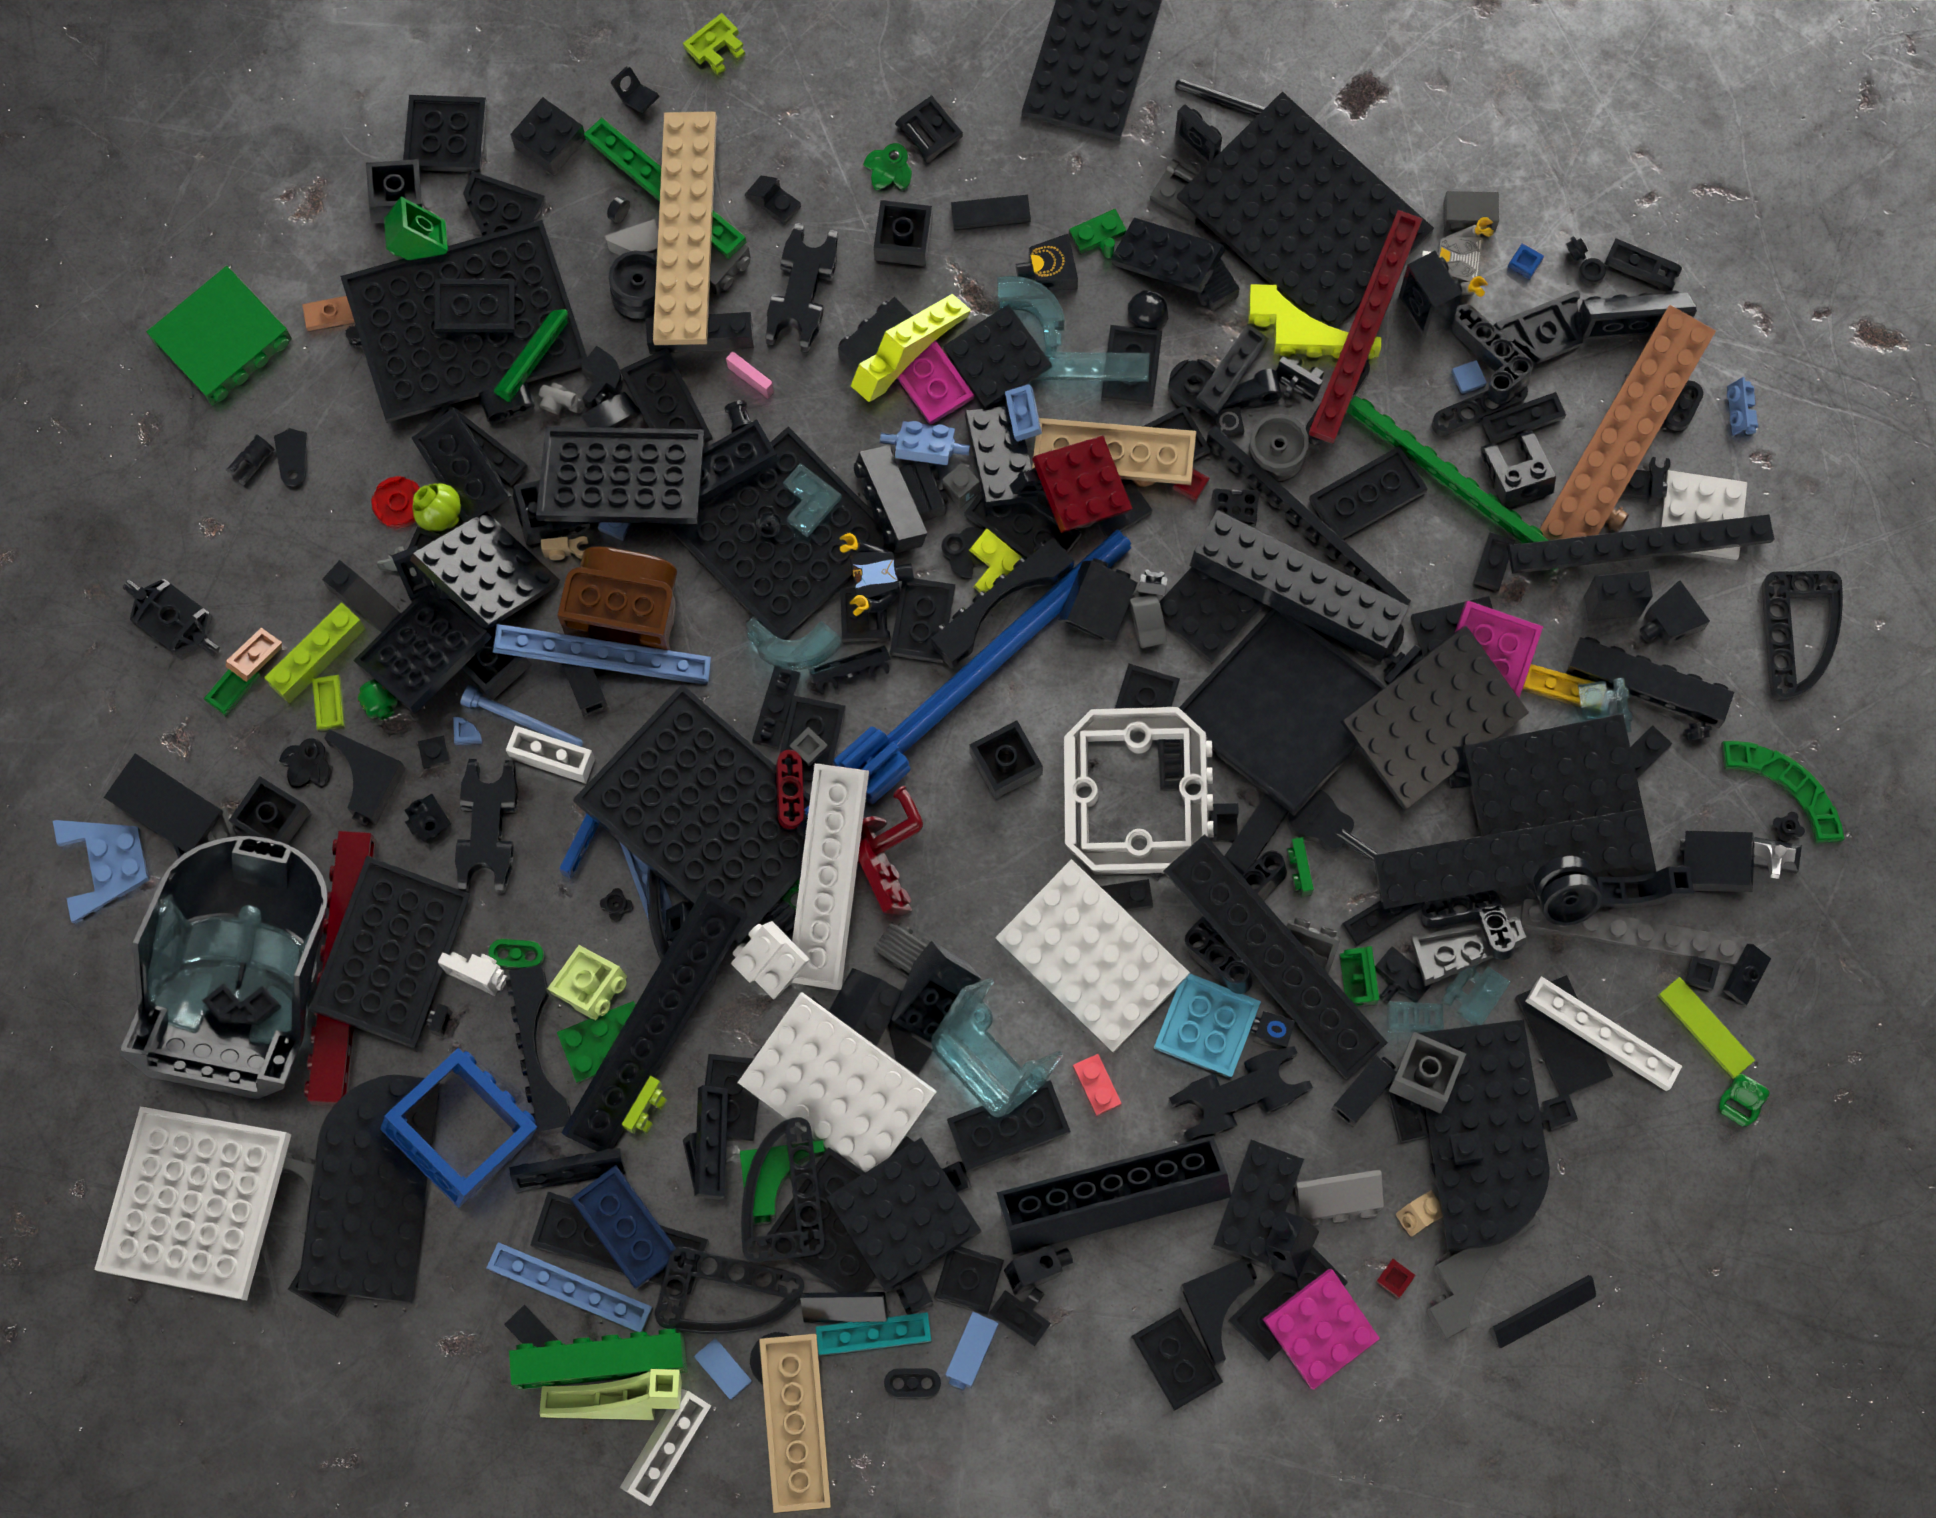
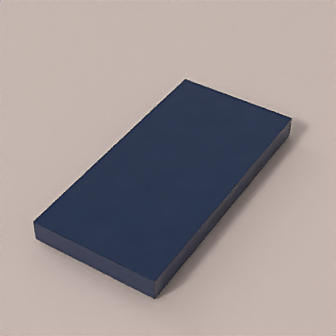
M616 1165L570 1198L635 1290L666 1268L669 1254L675 1246ZM681 1254L680 1256H675L674 1260L679 1259L681 1257Z

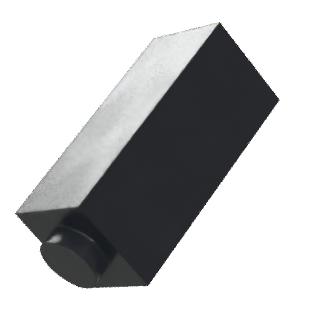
M561 663L583 717L608 707L592 667Z
M1376 1055L1331 1110L1350 1126L1354 1127L1393 1081L1396 1074L1394 1070L1396 1066L1386 1057L1381 1059Z

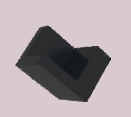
M1213 803V811L1209 812L1210 821H1213L1214 837H1211L1210 840L1212 842H1234L1238 836V803Z

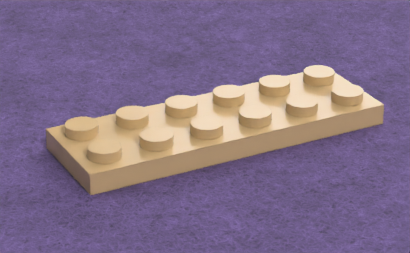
M1039 418L1042 434L1037 435L1035 438L1034 456L1103 435L1121 479L1191 485L1196 431Z
M816 1334L759 1339L773 1513L830 1508Z

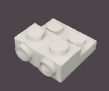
M771 921L764 925L758 924L749 932L750 941L747 944L742 943L734 950L733 955L736 958L731 964L749 983L756 981L774 1000L783 993L810 959Z
M452 952L451 956L442 953L438 960L439 965L446 974L493 996L496 995L498 990H503L506 980H508V976L504 975V970L500 969V966L496 964L497 961L485 954H482L481 957L472 954L468 963L466 958Z

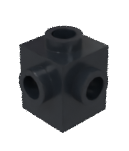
M432 793L423 799L414 801L404 810L409 818L405 821L413 836L418 833L423 842L428 838L438 836L443 829L451 825Z

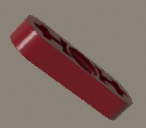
M785 750L780 753L776 761L778 821L786 829H795L804 818L802 759L796 751ZM786 758H790V761L795 763L791 768V776H786L788 773L787 765L782 764ZM786 783L794 784L797 787V794L794 796L786 795L782 790V786ZM797 801L798 803H794L792 806V812L798 816L791 822L789 817L784 815L789 810V803Z

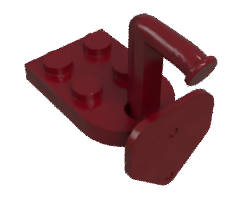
M901 786L895 791L893 797L900 801L908 819L876 836L875 833L887 825L886 819L875 816L864 818L857 864H861L883 913L904 916L912 912L909 905L911 899L907 891L901 888L898 881L900 878L895 866L890 864L884 852L919 833L923 828V820L912 797L907 792V787Z

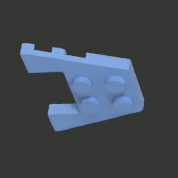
M53 821L56 842L59 847L86 841L95 891L67 898L70 920L73 924L82 921L83 917L93 911L97 912L104 908L105 904L115 898H120L149 881L141 832L137 826Z

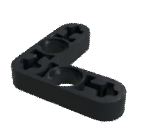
M1491 890L1433 900L1423 905L1422 922L1427 927L1439 928L1479 919L1492 956L1496 959L1507 960L1514 955L1515 938L1500 897L1495 891ZM1456 905H1465L1468 910L1459 913L1453 908ZM1430 912H1435L1438 916L1433 917V914ZM1496 920L1501 922L1502 926L1491 928L1488 926V923ZM1500 937H1502L1503 945L1507 948H1502L1501 945H1498Z

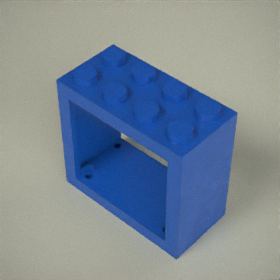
M459 1048L384 1116L380 1129L458 1208L527 1145L537 1129L533 1116L525 1110L522 1112L515 1105L516 1100L507 1091L502 1092L495 1085L497 1082L494 1077L487 1071L482 1072L476 1066L475 1058L467 1051L463 1053ZM452 1070L514 1132L506 1142L467 1178L461 1177L406 1122L407 1119L405 1117V1114Z

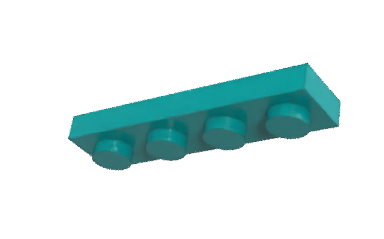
M928 1312L888 1317L886 1322H848L816 1327L819 1356L931 1342Z

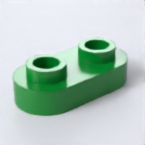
M498 939L491 944L488 952L489 957L497 961L496 964L500 968L522 969L541 965L545 958L544 951L538 943L526 940ZM501 951H508V956L506 958H499V954ZM528 953H535L536 957L534 960H526Z

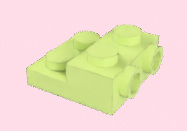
M578 945L547 990L552 995L571 1004L575 1010L596 1021L599 1015L604 1016L609 1011V1001L615 993L619 994L624 990L627 975L620 966Z

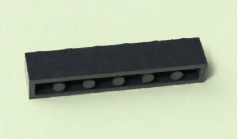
M1591 637L1579 638L1566 674L1607 685V689L1699 722L1705 721V724L1720 728L1725 722L1735 693L1728 690L1729 688L1723 684H1711L1702 681L1703 679L1698 675H1686L1677 672L1675 667L1666 664L1660 666L1652 663L1645 656H1632L1620 647L1604 646L1597 639Z

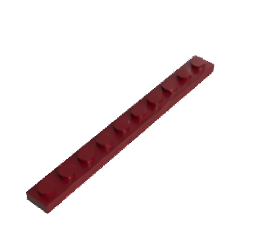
M1400 210L1397 211L1310 428V436L1334 444L1423 218Z

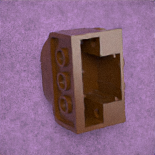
M601 546L587 548L583 552L580 567L572 569L567 574L557 614L564 634L670 651L668 641L671 629L674 627L676 603L673 591L677 569L670 562L649 554Z

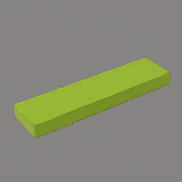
M1681 977L1677 978L1658 995L1732 1079L1755 1061Z

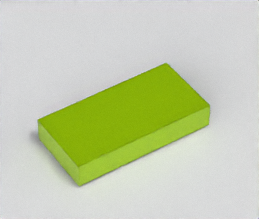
M340 676L312 678L317 731L345 729Z

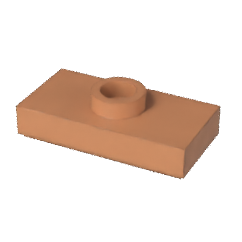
M346 296L302 304L307 331L355 323Z

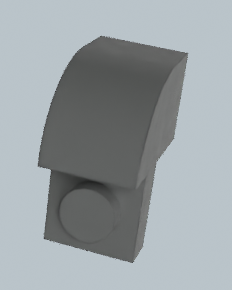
M1139 589L1135 590L1128 607L1133 616L1135 634L1141 648L1166 643L1165 624L1157 594L1138 592Z

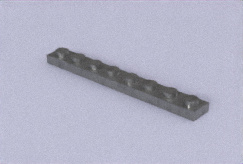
M1525 899L1522 904L1520 921L1523 928L1685 958H1692L1695 955L1734 967L1740 958L1743 938L1603 912H1596L1589 919L1578 924L1561 926L1546 920L1539 903L1540 901Z

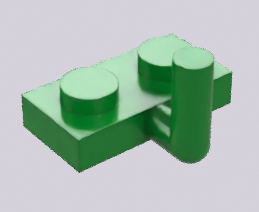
M1113 209L1070 228L1069 235L1079 254L1100 246L1104 256L1111 258L1115 249L1114 239L1123 236L1127 229L1117 210Z

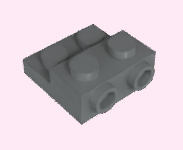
M1295 917L1294 921L1288 920L1286 927L1326 973L1329 974L1341 939L1336 936L1337 931L1323 926L1320 930L1311 928V922Z

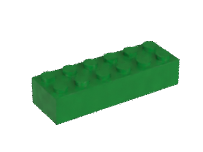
M675 1329L658 1330L659 1335L653 1336L647 1335V1332L630 1333V1338L624 1339L620 1338L619 1335L601 1336L602 1341L595 1342L590 1340V1338L573 1339V1344L567 1345L559 1340L544 1342L545 1347L538 1348L533 1346L532 1343L516 1345V1350H509L511 1385L518 1390L542 1388V1386H563L621 1380L648 1373L651 1369L680 1370V1373H688L685 1338L681 1333L676 1332Z

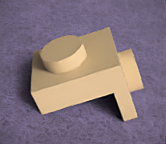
M1431 1190L1410 1202L1398 1211L1396 1216L1409 1236L1412 1237L1442 1218L1440 1202Z

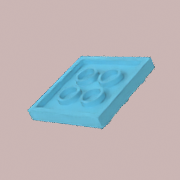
M1190 974L1177 987L1154 1049L1231 1079L1261 1001L1244 994L1234 993L1229 988Z

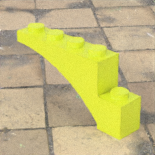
M1250 285L1248 323L1259 327L1274 324V354H1280L1284 357H1289L1291 354H1304L1311 358L1333 355L1334 358H1339L1349 332L1333 328L1311 318L1284 298L1277 291V285ZM1376 337L1368 359L1379 357L1381 337Z
M951 294L887 330L877 354L859 364L851 387L868 402L883 395L896 378L928 346L956 324L966 319L971 310Z

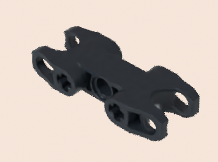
M796 222L785 243L780 265L781 270L791 272L785 296L775 294L771 296L767 310L766 344L774 345L779 333L783 329L794 327L802 333L800 338L801 351L808 353L819 333L824 313V305L813 302L819 279L830 281L833 279L837 265L838 231L830 230L825 243L816 248L809 247L803 243L804 224Z
M477 759L468 760L466 772L461 782L460 809L461 811H473L470 840H457L455 853L458 889L464 892H469L472 876L480 869L492 870L495 876V890L498 894H505L508 880L513 870L514 844L513 841H501L503 813H516L518 806L519 790L516 780V767L513 760H505L502 776L494 783L482 782L480 780L479 762H477Z
M1295 1046L1266 1051L1246 1060L1244 1065L1248 1074L1221 1086L1216 1075L1212 1074L1192 1082L1186 1088L1171 1096L1168 1100L1171 1108L1184 1104H1194L1202 1112L1203 1119L1201 1123L1184 1132L1183 1136L1186 1142L1210 1136L1215 1137L1237 1127L1238 1125L1233 1114L1253 1105L1261 1103L1265 1113L1269 1114L1289 1106L1296 1099L1310 1092L1313 1089L1310 1080L1298 1084H1288L1279 1075L1280 1065L1297 1056L1298 1052Z

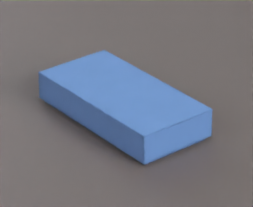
M716 1338L694 1356L730 1400L752 1383V1380Z

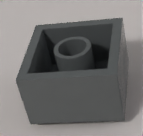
M1413 1032L1389 1092L1441 1113L1449 1099L1466 1054Z

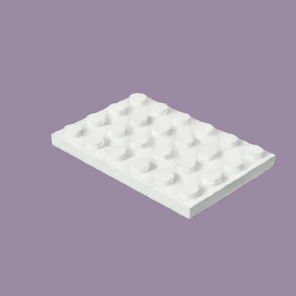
M1072 859L995 937L1113 1053L1190 975V972Z
M803 992L799 994L738 1081L740 1085L786 1119L795 1117L806 1119L810 1123L813 1139L816 1141L823 1140L825 1148L828 1149L830 1147L865 1173L891 1157L937 1092ZM795 1122L798 1128L806 1132V1128L801 1127L800 1122Z

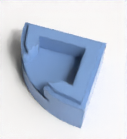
M453 717L455 745L482 744L481 735L471 722L464 718Z

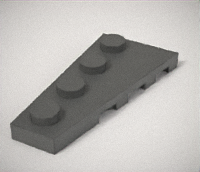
M1519 916L1507 918L1515 938V948L1526 944V935ZM1496 920L1490 921L1488 926L1499 928L1502 926V923ZM1480 923L1412 936L1411 943L1425 986L1494 958L1490 953ZM1500 937L1498 945H1501L1502 948H1507L1503 945L1502 937Z

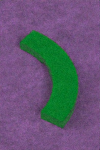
M1723 741L1721 743L1724 769L1745 770L1767 777L1779 784L1795 798L1811 824L1815 843L1838 842L1845 839L1835 806L1832 805L1823 786L1802 765L1777 750L1773 751L1758 746L1755 743L1743 741Z

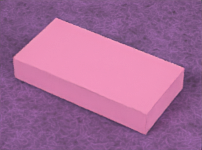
M730 353L726 358L728 369L768 399L774 393L772 381L736 353Z

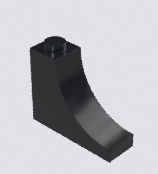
M329 729L324 739L329 746L335 748L346 757L351 767L353 791L347 808L353 815L352 819L363 825H367L368 822L377 825L406 768L401 761Z
M1244 1258L1183 1283L1180 1287L1214 1366L1226 1360L1221 1338L1225 1315L1231 1304L1241 1294L1255 1286L1254 1280L1257 1279L1252 1264H1246Z

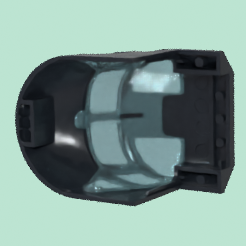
M236 836L213 840L197 846L183 854L168 868L157 887L133 941L138 1009L120 1048V1055L151 1078L253 1099H260L285 1088L306 1031L308 1019L307 1002L313 988L317 964V949L324 930L327 906V888L323 876L317 866L306 855L276 840L253 836ZM223 983L240 1002L264 985L281 1005V1009L260 1025L220 1023L204 1005L202 1000Z

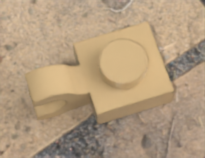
M585 536L569 540L568 537L541 539L544 557L550 560H561L565 556H571V553L582 559L584 551H580L578 548L582 544H588V539Z

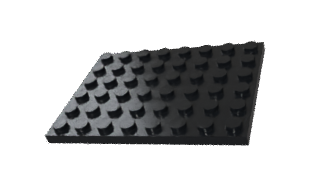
M1283 91L1177 194V199L1271 285H1277V290L1296 308L1311 318L1333 328H1337L1361 304L1397 211L1400 210L1423 218ZM1424 218L1409 255L1434 230V227Z
M543 220L448 246V251L442 255L409 261L403 258L340 276L386 423L475 398L484 391L497 387L545 319L554 310H567L568 323L526 381L531 382L579 368L587 358ZM435 279H514L515 332H435Z
M683 684L573 799V802L692 906H694L702 890L748 915L734 939L737 945L747 937L749 932L767 915L801 876L808 820L806 812L804 811V818L797 828L786 829L780 825L777 810L776 765ZM786 783L782 786V790L786 795L794 796L797 794V787L794 784ZM803 789L805 809L810 805L811 795ZM797 801L789 803V810L784 815L789 817L791 822L798 816L792 812V806L794 803H798Z

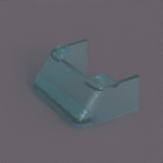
M988 978L962 988L933 1035L931 1044L934 1053L987 1111L995 1117H1002L1013 1111L1045 1084L1063 1054L1058 1051L1038 1060L1028 1061L1022 1068L988 1032L993 1016L990 1008L983 1002V999L994 983L992 978Z

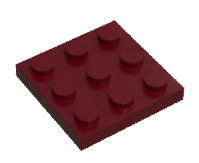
M1103 435L1038 454L1032 458L1061 533L1132 510Z

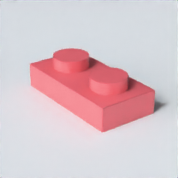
M1099 1054L1073 1065L1074 1071L1096 1117L1121 1106L1122 1103Z

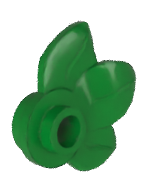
M892 143L886 146L884 150H874L867 155L863 165L873 170L871 180L875 190L883 189L894 182L898 188L905 191L910 184L912 170L907 164L908 153L903 145ZM892 152H899L898 159L892 160L890 158Z

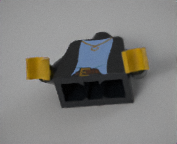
M847 533L840 537V540H845L848 545H842L840 551L844 553L852 550L853 552L850 553V561L857 596L849 603L858 606L853 611V614L858 616L863 611L883 612L900 595L899 581L914 579L912 564L896 566L892 552H888L886 549L874 544L858 540L853 534Z

